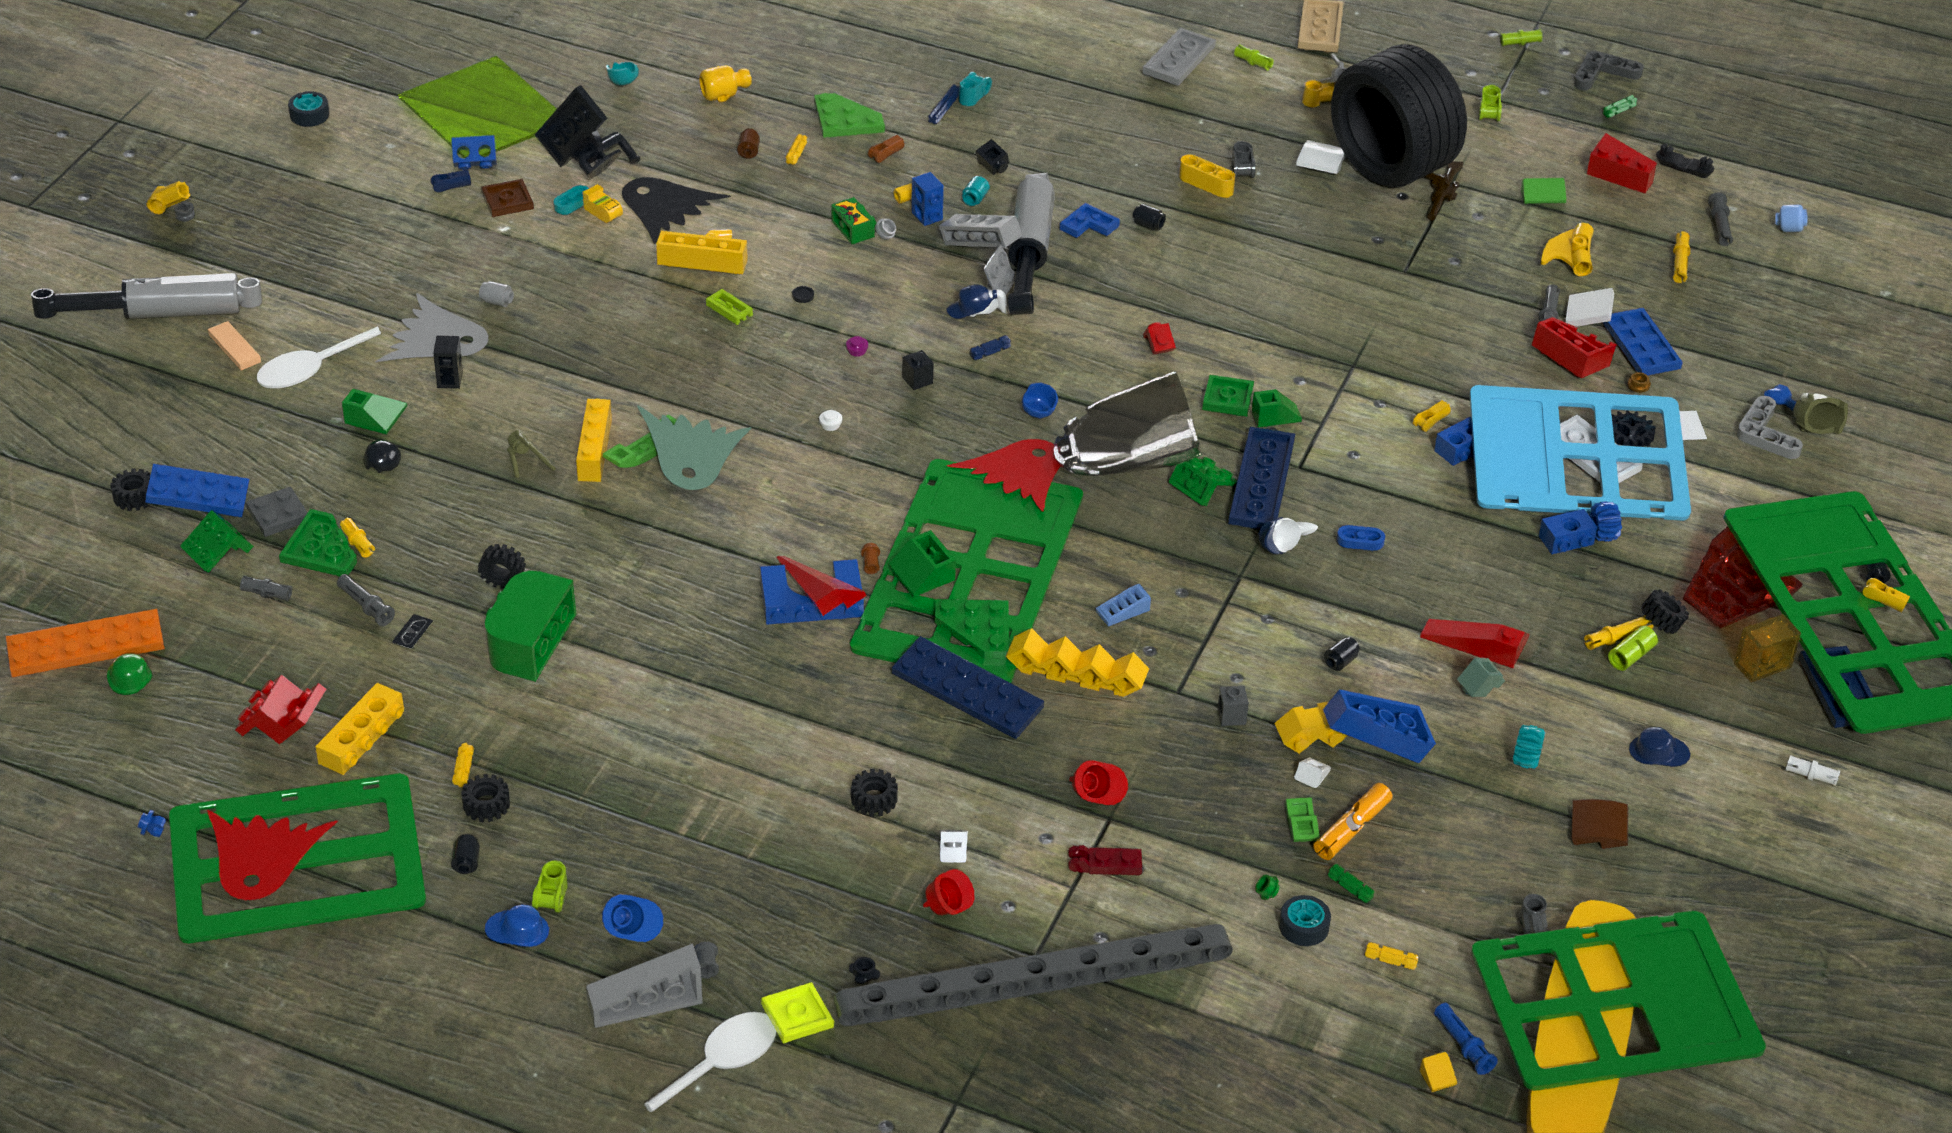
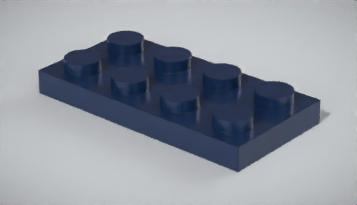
M1847 646L1824 648L1827 654L1832 657L1851 654ZM1800 651L1799 660L1833 727L1851 726L1807 653ZM1860 670L1840 673L1856 699L1861 700L1874 697Z

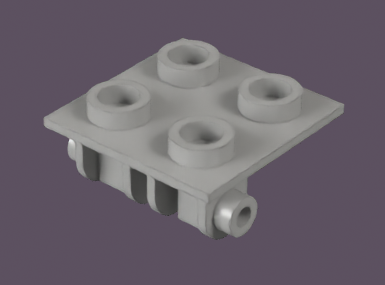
M999 244L984 267L989 281L986 288L989 290L999 289L1007 295L1016 280V276L1009 264L1007 253L1004 252L1002 244Z

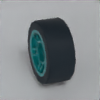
M305 91L292 96L288 103L290 119L296 125L313 127L324 123L329 118L328 100L326 96L319 92Z
M1294 896L1288 899L1281 908L1279 929L1281 934L1293 944L1306 947L1317 945L1324 941L1329 934L1331 912L1322 900L1314 896Z

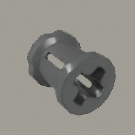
M711 942L697 944L694 949L701 967V978L716 976L719 972V966L716 963V956L718 955L717 946Z

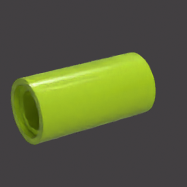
M1640 626L1609 651L1608 658L1612 666L1620 671L1627 670L1657 645L1658 638L1656 633L1648 626Z

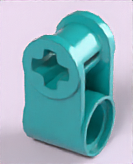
M970 72L960 82L959 103L964 106H974L984 95L988 94L992 85V79L990 77L978 76L975 72Z

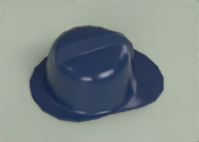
M1661 727L1646 728L1638 737L1633 739L1629 747L1630 754L1636 761L1650 765L1682 766L1690 760L1691 754L1684 742L1674 738Z

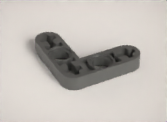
M1590 51L1576 73L1574 86L1580 90L1591 89L1600 71L1628 79H1640L1644 66L1638 61L1600 51Z

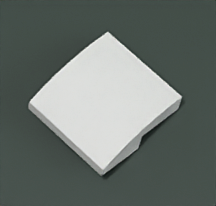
M1307 140L1299 154L1296 165L1337 174L1341 170L1342 161L1346 158V155L1341 147Z

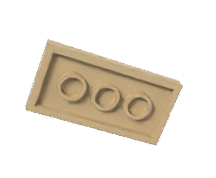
M1304 0L1298 42L1299 49L1338 53L1344 1Z

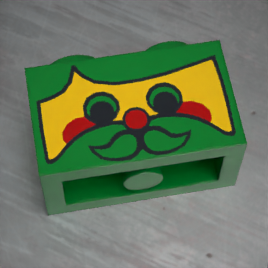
M855 197L831 204L832 223L852 245L875 237L876 220Z

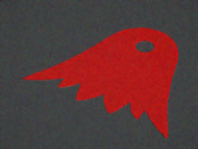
M1026 439L989 454L947 466L954 468H976L971 474L988 473L984 483L991 484L1004 481L1003 490L1006 494L1021 488L1022 497L1025 499L1031 494L1036 505L1043 512L1048 489L1063 462V453L1058 446L1049 441ZM1042 449L1046 454L1042 457H1037L1032 454V451Z
M207 810L217 840L219 875L222 887L229 895L241 900H256L269 896L282 886L307 851L338 820L322 824L306 832L307 823H304L290 832L288 817L277 821L268 829L264 819L256 815L247 828H245L244 824L237 817L234 818L232 825H230L219 815ZM249 875H256L260 881L256 886L248 887L244 884V879Z

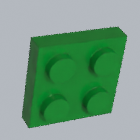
M1210 374L1202 410L1247 417L1254 389V381Z

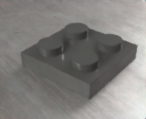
M291 486L246 502L247 510L264 537L300 525L308 513Z

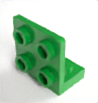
M1193 456L1190 458H1180L1168 481L1202 506H1207L1217 485H1237V480L1232 477L1233 474L1226 469H1220L1215 466L1216 462L1208 457L1199 459Z
M213 510L206 515L180 545L207 573L213 569L231 547L236 551L240 548L247 554L254 547L227 520Z

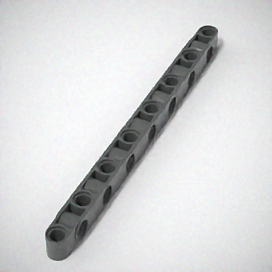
M1213 924L872 983L866 986L841 990L834 995L833 1001L840 1024L854 1026L1195 966L1226 959L1232 954L1233 948L1225 927L1220 924Z

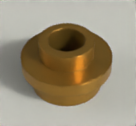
M1634 373L1628 380V387L1634 392L1642 393L1650 389L1651 382L1649 376L1644 373Z

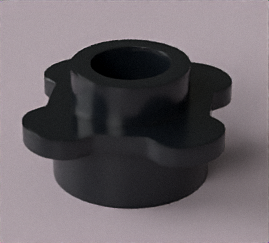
M860 957L849 966V972L854 974L857 984H864L871 979L877 980L880 977V971L876 970L874 960L869 957Z

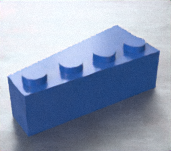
M1339 689L1323 709L1331 729L1417 763H1420L1436 744L1421 708L1417 705Z

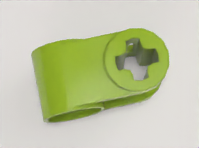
M1487 85L1482 90L1479 120L1489 118L1500 121L1502 111L1501 90L1497 86Z
M549 861L542 867L532 898V907L538 910L539 907L554 909L558 913L561 912L568 887L566 867L562 862Z

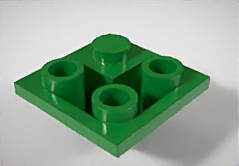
M352 388L342 402L344 422L348 425L387 435L407 408V403Z

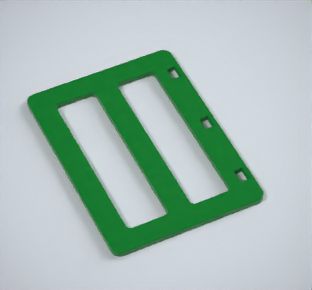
M397 773L179 805L172 808L169 812L179 939L183 943L191 944L420 908L426 903L409 778L405 774ZM379 784V788L363 789V786ZM298 796V800L282 802V798ZM379 802L386 804L389 820V830L387 832L316 842L293 870L392 856L394 858L397 885L395 887L210 916L203 914L201 887L205 883L220 881L219 857L199 858L197 831L213 827L208 813L200 814V810L216 808L214 813L231 825L235 817L244 823L251 822L256 815L261 816L265 820Z

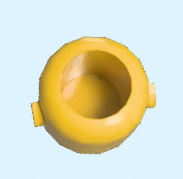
M728 65L708 68L700 74L701 91L704 98L709 101L718 100L719 102H725L736 94L737 87L747 88L752 83L748 69L743 68L738 72H734L733 68Z

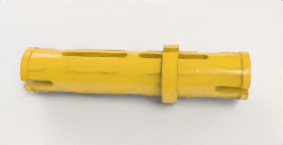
M1683 231L1681 232V238L1680 233L1676 234V244L1673 248V253H1675L1673 280L1677 283H1682V277L1684 282L1687 280L1688 256L1691 252L1689 247L1690 235Z
M1644 615L1643 617L1613 627L1605 626L1601 631L1585 635V641L1591 640L1585 642V645L1589 650L1603 645H1613L1617 640L1628 637L1640 626H1648L1653 629L1652 624L1647 625L1652 621L1645 618L1646 615Z

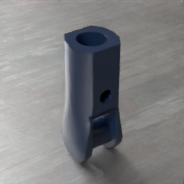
M467 169L448 174L433 175L430 182L435 192H443L454 188L470 186L471 178Z

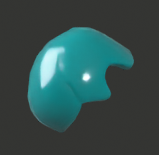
M614 62L612 68L606 65L608 77L616 85L626 86L632 83L639 75L638 66L633 62L619 64Z

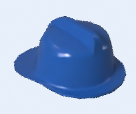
M616 895L605 904L602 911V921L605 929L611 935L636 942H647L654 939L663 927L661 909L654 902L630 895Z
M521 904L491 916L485 924V932L487 937L495 942L532 947L546 940L549 934V926L534 907Z

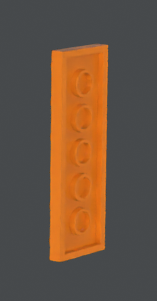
M157 609L6 636L12 677L114 659L127 653L141 654L164 649Z

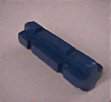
M1007 335L999 337L998 340L993 339L980 344V347H972L970 349V356L973 360H979L983 358V355L987 357L1000 352L1001 348L1002 350L1011 347V340Z

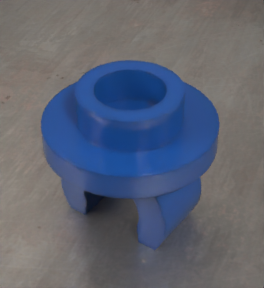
M150 810L148 814H142L137 828L142 829L141 835L145 836L148 831L151 835L160 837L164 830L163 826L166 819L161 816H153L154 811Z

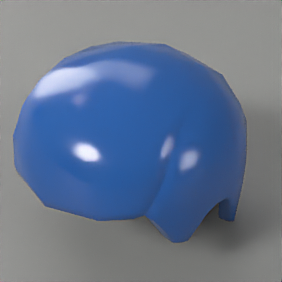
M1032 383L1024 393L1021 403L1027 414L1031 417L1042 419L1053 413L1058 402L1056 390L1050 385Z

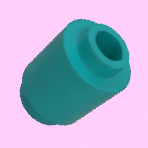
M974 176L962 192L963 201L969 206L981 203L990 189L988 181L981 176Z

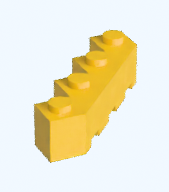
M1032 628L1014 636L1006 655L1022 673L1032 675L1033 672L1046 675V679L1066 683V680L1080 683V687L1096 691L1103 688L1114 691V695L1121 697L1142 689L1149 668L1134 652L1114 660L1100 644L1081 652L1066 636L1047 644Z

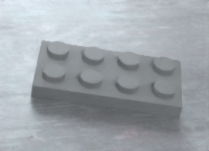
M1180 28L1143 66V74L1179 86L1215 48L1216 40Z

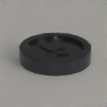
M808 286L796 287L792 291V298L798 303H808L814 299V290Z

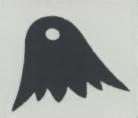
M654 177L634 179L628 182L622 189L623 200L645 225L654 244H656L659 238L661 228L667 231L670 230L669 221L685 225L683 214L701 215V211L695 205L707 206L711 204L705 200L731 197V195L697 190ZM639 187H648L650 191L646 194H640L637 192V189Z

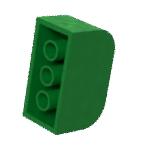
M541 571L521 572L509 580L504 590L498 593L493 607H490L486 613L485 630L490 664L494 669L508 675L536 682L577 615L573 580Z

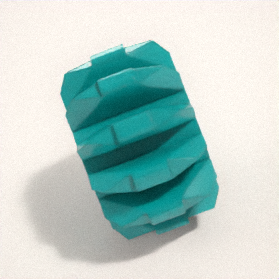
M1524 724L1520 727L1513 755L1514 764L1527 769H1535L1538 766L1545 738L1544 729Z

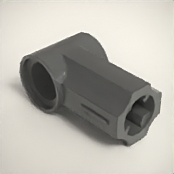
M1529 894L1523 900L1519 921L1523 926L1524 935L1548 931L1545 913L1547 902L1538 894Z

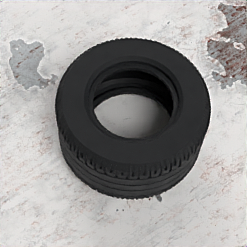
M1400 44L1387 48L1348 67L1339 76L1334 86L1331 99V118L1337 140L1351 164L1363 176L1379 185L1391 188L1406 186L1450 164L1463 148L1467 132V112L1460 88L1447 67L1433 54L1418 46Z

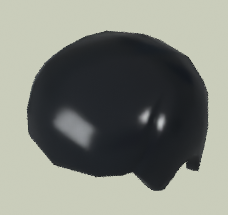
M376 440L368 445L363 462L367 470L372 467L378 473L391 471L398 467L401 453L395 444L387 440Z

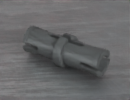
M245 575L241 579V591L256 593L263 598L274 597L289 601L291 598L292 586L278 584L267 578L262 580Z

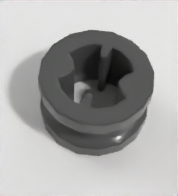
M182 201L174 206L177 220L185 222L195 217L194 206L191 202Z

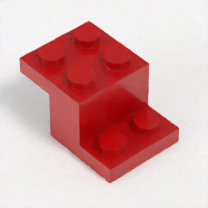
M280 675L274 681L270 679L263 686L261 692L256 690L249 698L248 702L251 704L249 708L246 707L237 719L240 722L235 731L244 736L256 726L280 745L307 723L326 688L318 683L313 688H306L302 691L283 675Z

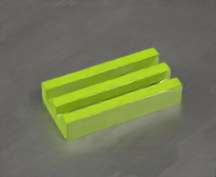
M723 289L706 298V306L736 325L740 324V319L744 321L747 319L746 316H753V308Z

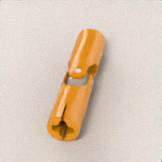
M1382 783L1374 784L1353 805L1350 811H1347L1314 843L1316 853L1324 860H1331L1363 828L1364 822L1372 820L1392 800L1393 796L1390 789Z

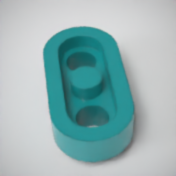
M578 185L560 194L554 199V210L561 215H569L584 206L583 191L589 189V187Z

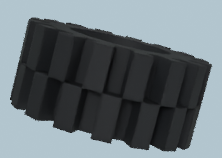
M134 468L131 469V472L124 470L123 475L120 473L116 474L117 478L113 477L110 484L115 505L117 507L120 506L122 510L127 507L128 511H132V508H136V511H138L141 506L144 509L147 508L148 504L145 503L151 476L150 472L146 471L144 473L143 469H139L136 472Z
M495 544L494 547L490 545L482 555L478 565V573H481L480 577L482 579L487 578L485 581L487 584L492 582L494 583L492 587L497 588V585H500V589H504L512 577L524 572L526 563H524L525 559L520 557L521 553L519 551L515 553V548L513 547L507 549L505 544L502 547L499 544ZM496 564L503 565V566H505L507 569L501 568V567H499V566L496 565Z
M1655 589L1642 604V613L1646 615L1645 618L1652 621L1651 624L1653 626H1658L1657 629H1664L1665 633L1670 632L1674 634L1689 618L1688 611H1685L1687 608L1682 606V602L1680 600L1677 601L1674 595L1670 596L1669 592L1665 591L1663 593L1662 590L1659 589L1657 591Z
M870 769V773L864 770L862 771V776L857 774L855 779L852 780L851 803L852 806H855L857 812L861 810L863 815L869 812V817H874V813H878V816H883V811L888 814L891 812V808L894 809L896 807L898 783H896L895 777L891 778V773L887 772L884 775V770L879 769L878 773L875 772V769ZM871 790H877L883 793L879 795H870L866 792Z
M483 774L484 778H480L479 775L474 776L475 781L470 778L467 781V785L464 784L463 790H461L465 814L468 817L471 815V819L474 821L478 817L479 822H484V819L487 818L488 822H492L493 817H496L497 820L500 819L501 814L505 815L510 807L507 783H504V779L501 777L497 780V775L493 774L491 778H488V774ZM482 796L494 797L486 801L478 800Z

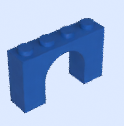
M857 559L833 561V577L862 590ZM785 565L760 567L766 625L862 617L864 613L863 598L848 609L842 603L823 616L807 596L797 594L790 589L787 584Z

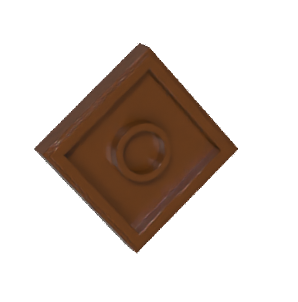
M523 179L481 187V193L492 217L534 209V203Z

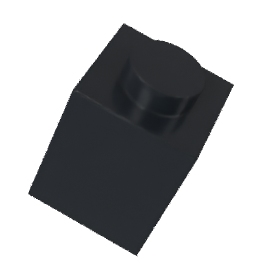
M923 350L903 357L902 378L913 390L933 384L934 362Z

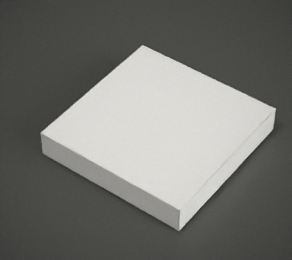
M1613 288L1569 295L1565 322L1577 327L1611 321L1614 300Z

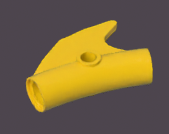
M1578 223L1574 229L1550 239L1543 250L1541 264L1545 265L1553 259H1561L1573 268L1575 275L1582 277L1590 274L1593 269L1590 256L1591 240L1594 233L1592 226L1587 223Z

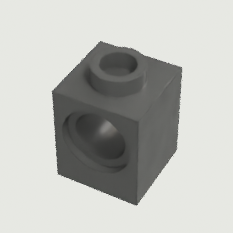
M1245 686L1219 688L1217 709L1221 726L1246 725L1249 703Z

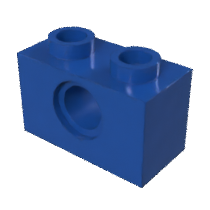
M1581 509L1543 518L1539 538L1552 555L1594 545L1597 526L1586 510Z

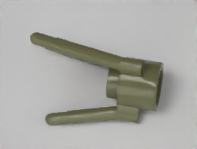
M516 430L509 435L508 443L510 446L507 448V451L510 454L516 478H519L520 475L515 454H525L529 449L552 471L556 470L555 466L534 447L522 431Z

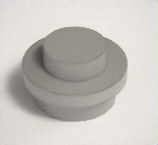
M880 219L876 223L875 228L881 238L889 240L895 235L896 225L891 219Z

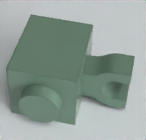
M1474 658L1457 679L1463 686V691L1471 697H1486L1494 687L1500 688L1505 682L1502 673L1489 658Z

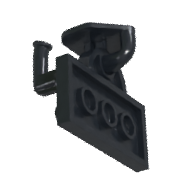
M582 85L577 86L535 133L537 139L560 167L565 166L574 158L589 180L605 171L621 154L622 151L620 149L613 151L607 156L604 154V152L617 145L627 155L630 164H635L641 159L622 134L613 132L601 138L597 130L606 121L607 117Z

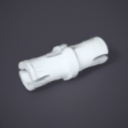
M1790 755L1788 765L1786 766V771L1807 776L1808 780L1811 781L1816 779L1836 786L1840 775V770L1819 765L1814 760L1812 763Z

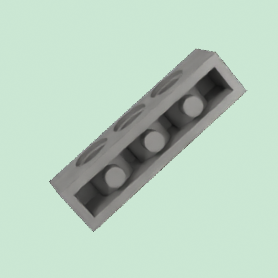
M955 214L939 225L945 245L998 247L999 244H1002V247H1007L1023 236L1016 216Z

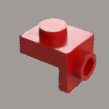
M1152 323L1143 333L1144 339L1148 338L1153 355L1174 351L1176 348L1169 323Z

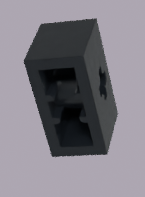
M436 335L433 356L437 388L460 389L463 374L460 337Z

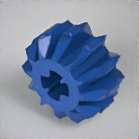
M1603 501L1595 503L1591 508L1589 516L1597 526L1595 539L1598 541L1608 542L1616 540L1621 535V512L1614 502Z

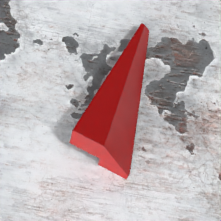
M785 556L776 557L781 565H785V571L823 616L842 603L848 609L867 596L863 590Z

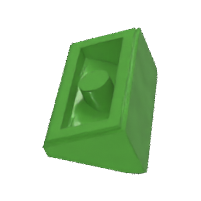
M1524 178L1522 180L1521 194L1524 204L1566 203L1567 201L1564 178Z

